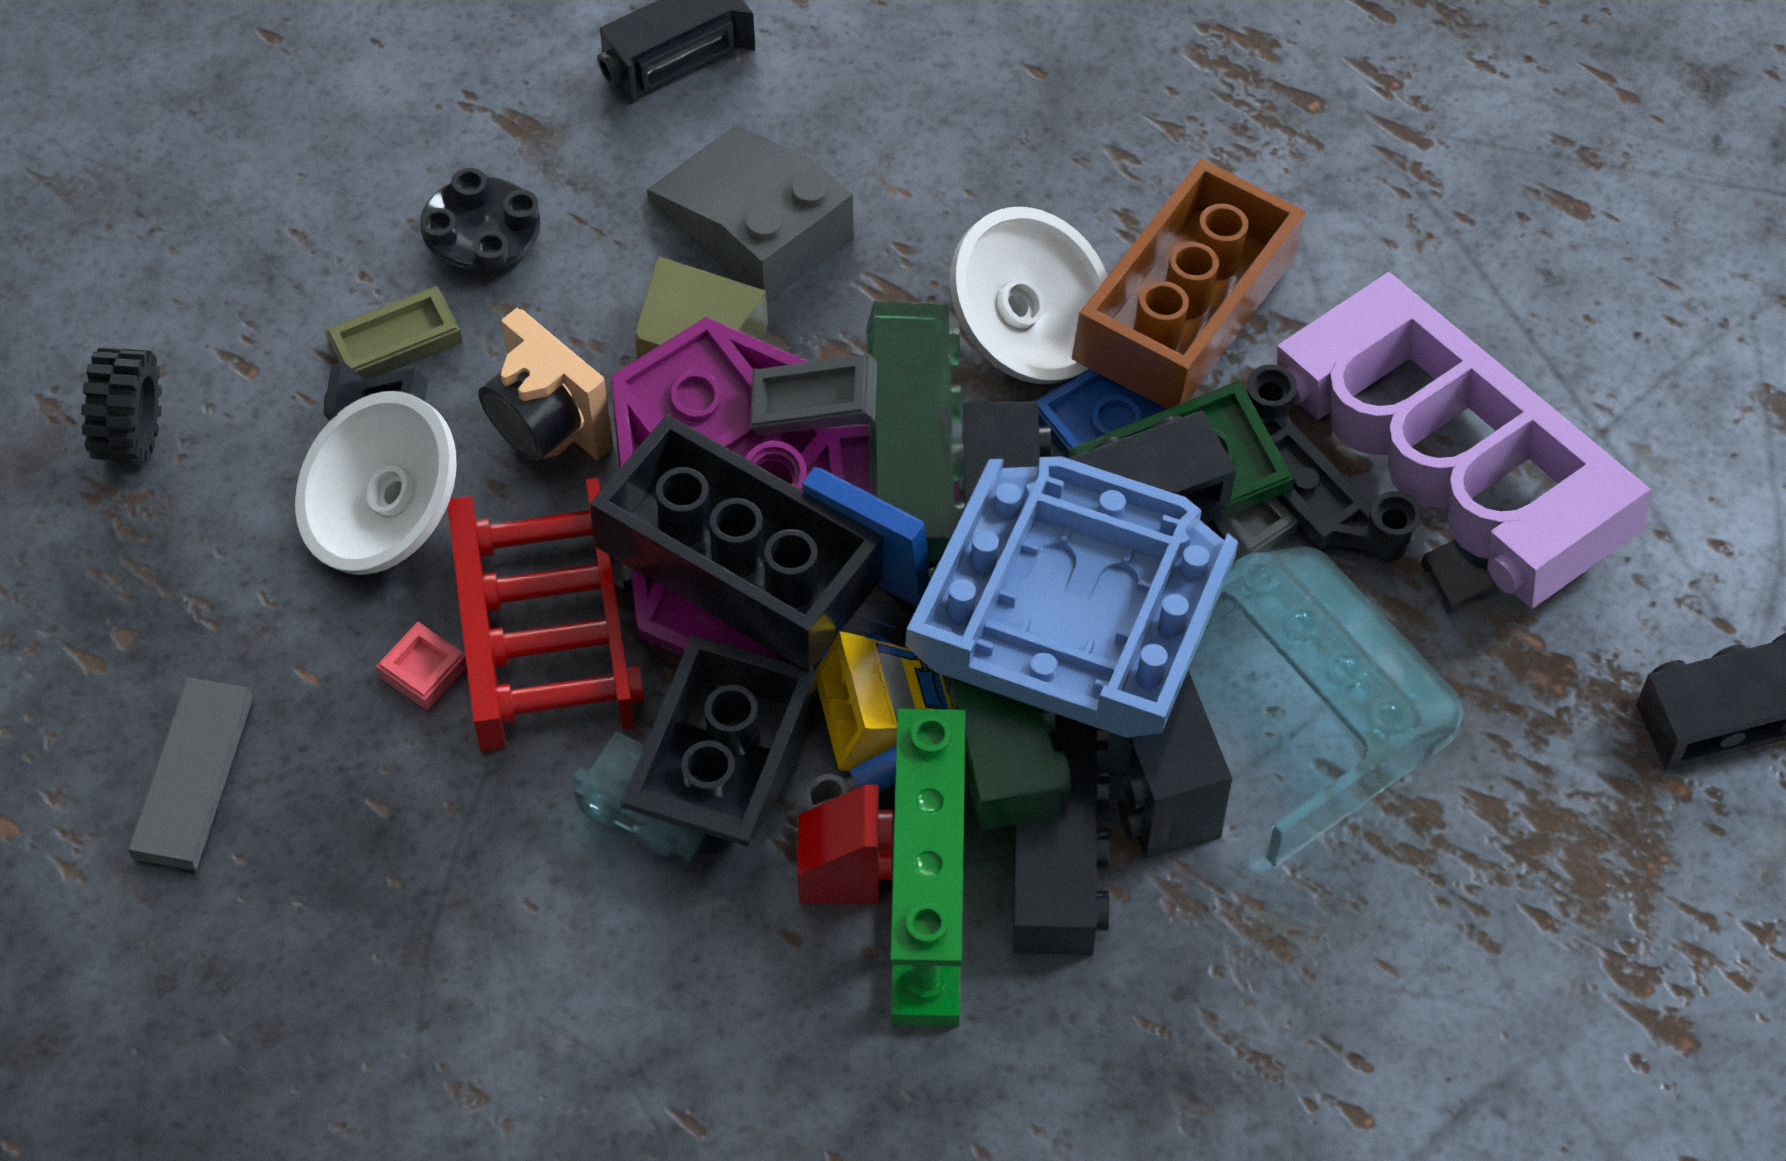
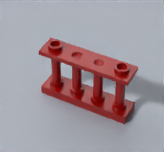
M598 478L586 479L589 506L600 492ZM472 496L450 499L447 507L473 722L480 751L506 748L504 724L515 722V715L618 700L622 731L635 729L632 704L645 703L639 664L626 666L610 555L596 548L598 564L497 578L496 572L484 573L483 557L494 556V549L593 535L591 510L490 524L489 518L477 520ZM602 589L606 619L504 633L503 627L491 629L489 612L501 610L502 603ZM610 644L613 675L512 690L510 683L498 685L496 667L508 666V659Z

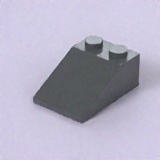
M737 125L647 189L648 197L743 284L765 290L767 302L854 238L853 194L812 158Z

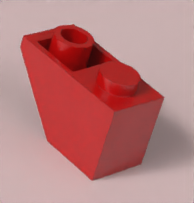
M863 785L799 814L797 868L799 904H879V880H892L893 864L892 810H879V785Z

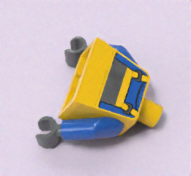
M839 632L832 645L825 650L810 670L816 671L817 691L819 692L838 769L850 771L852 776L843 780V778L834 774L820 775L811 786L812 804L816 805L826 799L837 798L863 785H879L880 792L896 783L898 708L966 710L965 735L973 730L977 717L974 699L970 696L947 694L942 674L933 671L908 648L898 646L878 634L872 633L859 636L847 632ZM783 657V660H782L783 662H787V663H790V664H794V663H792L791 661H789V660H787L786 658Z

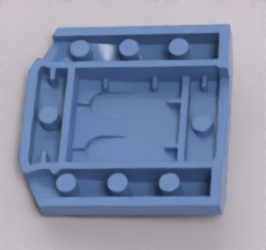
M1062 456L1040 457L1038 467L1003 468L1004 459H989L907 627L905 646L933 671L1126 738L1161 734L1235 559L1238 541L1228 533L1225 540L1220 538L1200 520L1201 510L1186 497Z

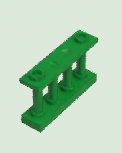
M898 708L891 935V965H893L891 1025L959 1026L960 967H962L966 710Z

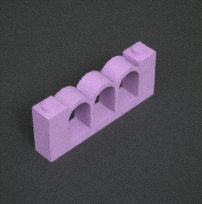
M1387 272L1277 345V365L1289 370L1296 379L1297 390L1294 405L1299 404L1317 421L1330 413L1333 431L1342 443L1354 450L1372 455L1388 454L1390 480L1397 490L1410 495L1418 504L1431 507L1448 506L1450 533L1458 544L1475 556L1488 559L1487 570L1497 586L1506 593H1514L1531 609L1646 528L1651 489L1390 272ZM1409 359L1435 379L1409 398L1394 405L1375 406L1363 403L1354 397ZM1468 408L1495 430L1494 433L1469 450L1454 457L1436 458L1426 456L1412 448L1415 444ZM1528 459L1558 483L1530 504L1512 511L1500 512L1486 509L1472 500L1473 497Z

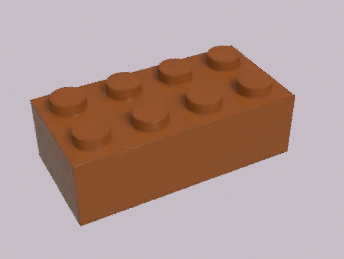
M1200 158L1079 312L1071 359L1166 409L1189 401L1294 260L1306 211Z

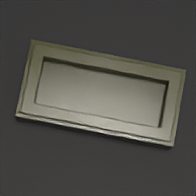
M438 286L431 287L325 329L327 341L338 364L345 362L363 379L379 376L463 342L460 328Z

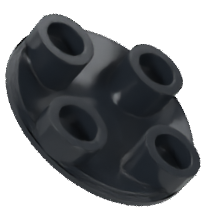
M464 168L457 171L452 176L451 183L438 190L428 200L423 209L420 222L422 238L432 254L450 266L469 271L495 270L518 261L534 246L539 236L541 225L538 199L533 193L523 190L516 184L504 179L486 177L484 172L476 168Z

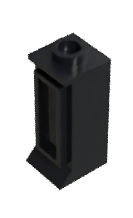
M657 0L599 28L602 53L597 55V61L609 85L612 87L619 85L633 104L637 102V93L641 91L646 92L734 49V47L756 50L754 14L744 0Z

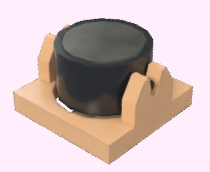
M515 308L501 320L507 352L503 369L479 389L478 397L485 414L500 435L528 459L539 461L544 458L558 456L569 445L576 442L594 459L599 461L613 449L604 377L524 310Z

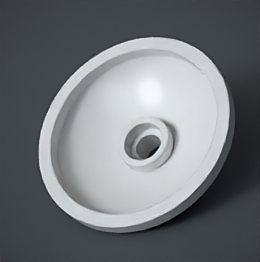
M1009 207L997 210L983 217L970 227L958 243L950 270V290L953 306L968 339L992 365L1004 373L1025 382L1034 384L1061 383L1075 378L1089 369L1071 358L1079 312L1108 276L1095 250L1071 225L1053 214L1029 207ZM1010 305L1014 308L1016 314L1012 311Z
M386 391L365 396L351 403L327 423L305 457L298 477L295 496V513L299 532L304 543L316 558L330 567L348 574H372L387 570L407 559L429 538L446 511L456 477L455 443L449 426L442 415L434 407L418 397L404 392Z

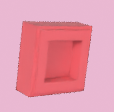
M417 622L376 665L379 678L427 711L467 668L465 653L420 622Z

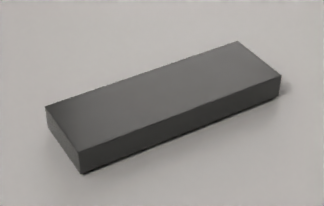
M187 677L128 848L133 860L197 871L253 701L249 688Z

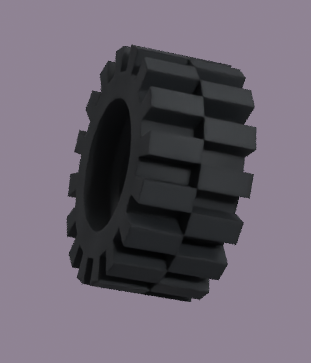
M100 347L97 348V352H93L91 356L92 364H88L86 370L88 382L83 384L82 393L86 395L85 404H81V415H85L82 435L87 436L84 445L86 451H90L89 456L91 459L144 463V461L149 460L150 452L153 453L155 448L154 436H158L159 432L157 417H161L162 406H158L159 397L162 396V385H158L161 376L160 368L156 367L157 358L155 355H152V351Z

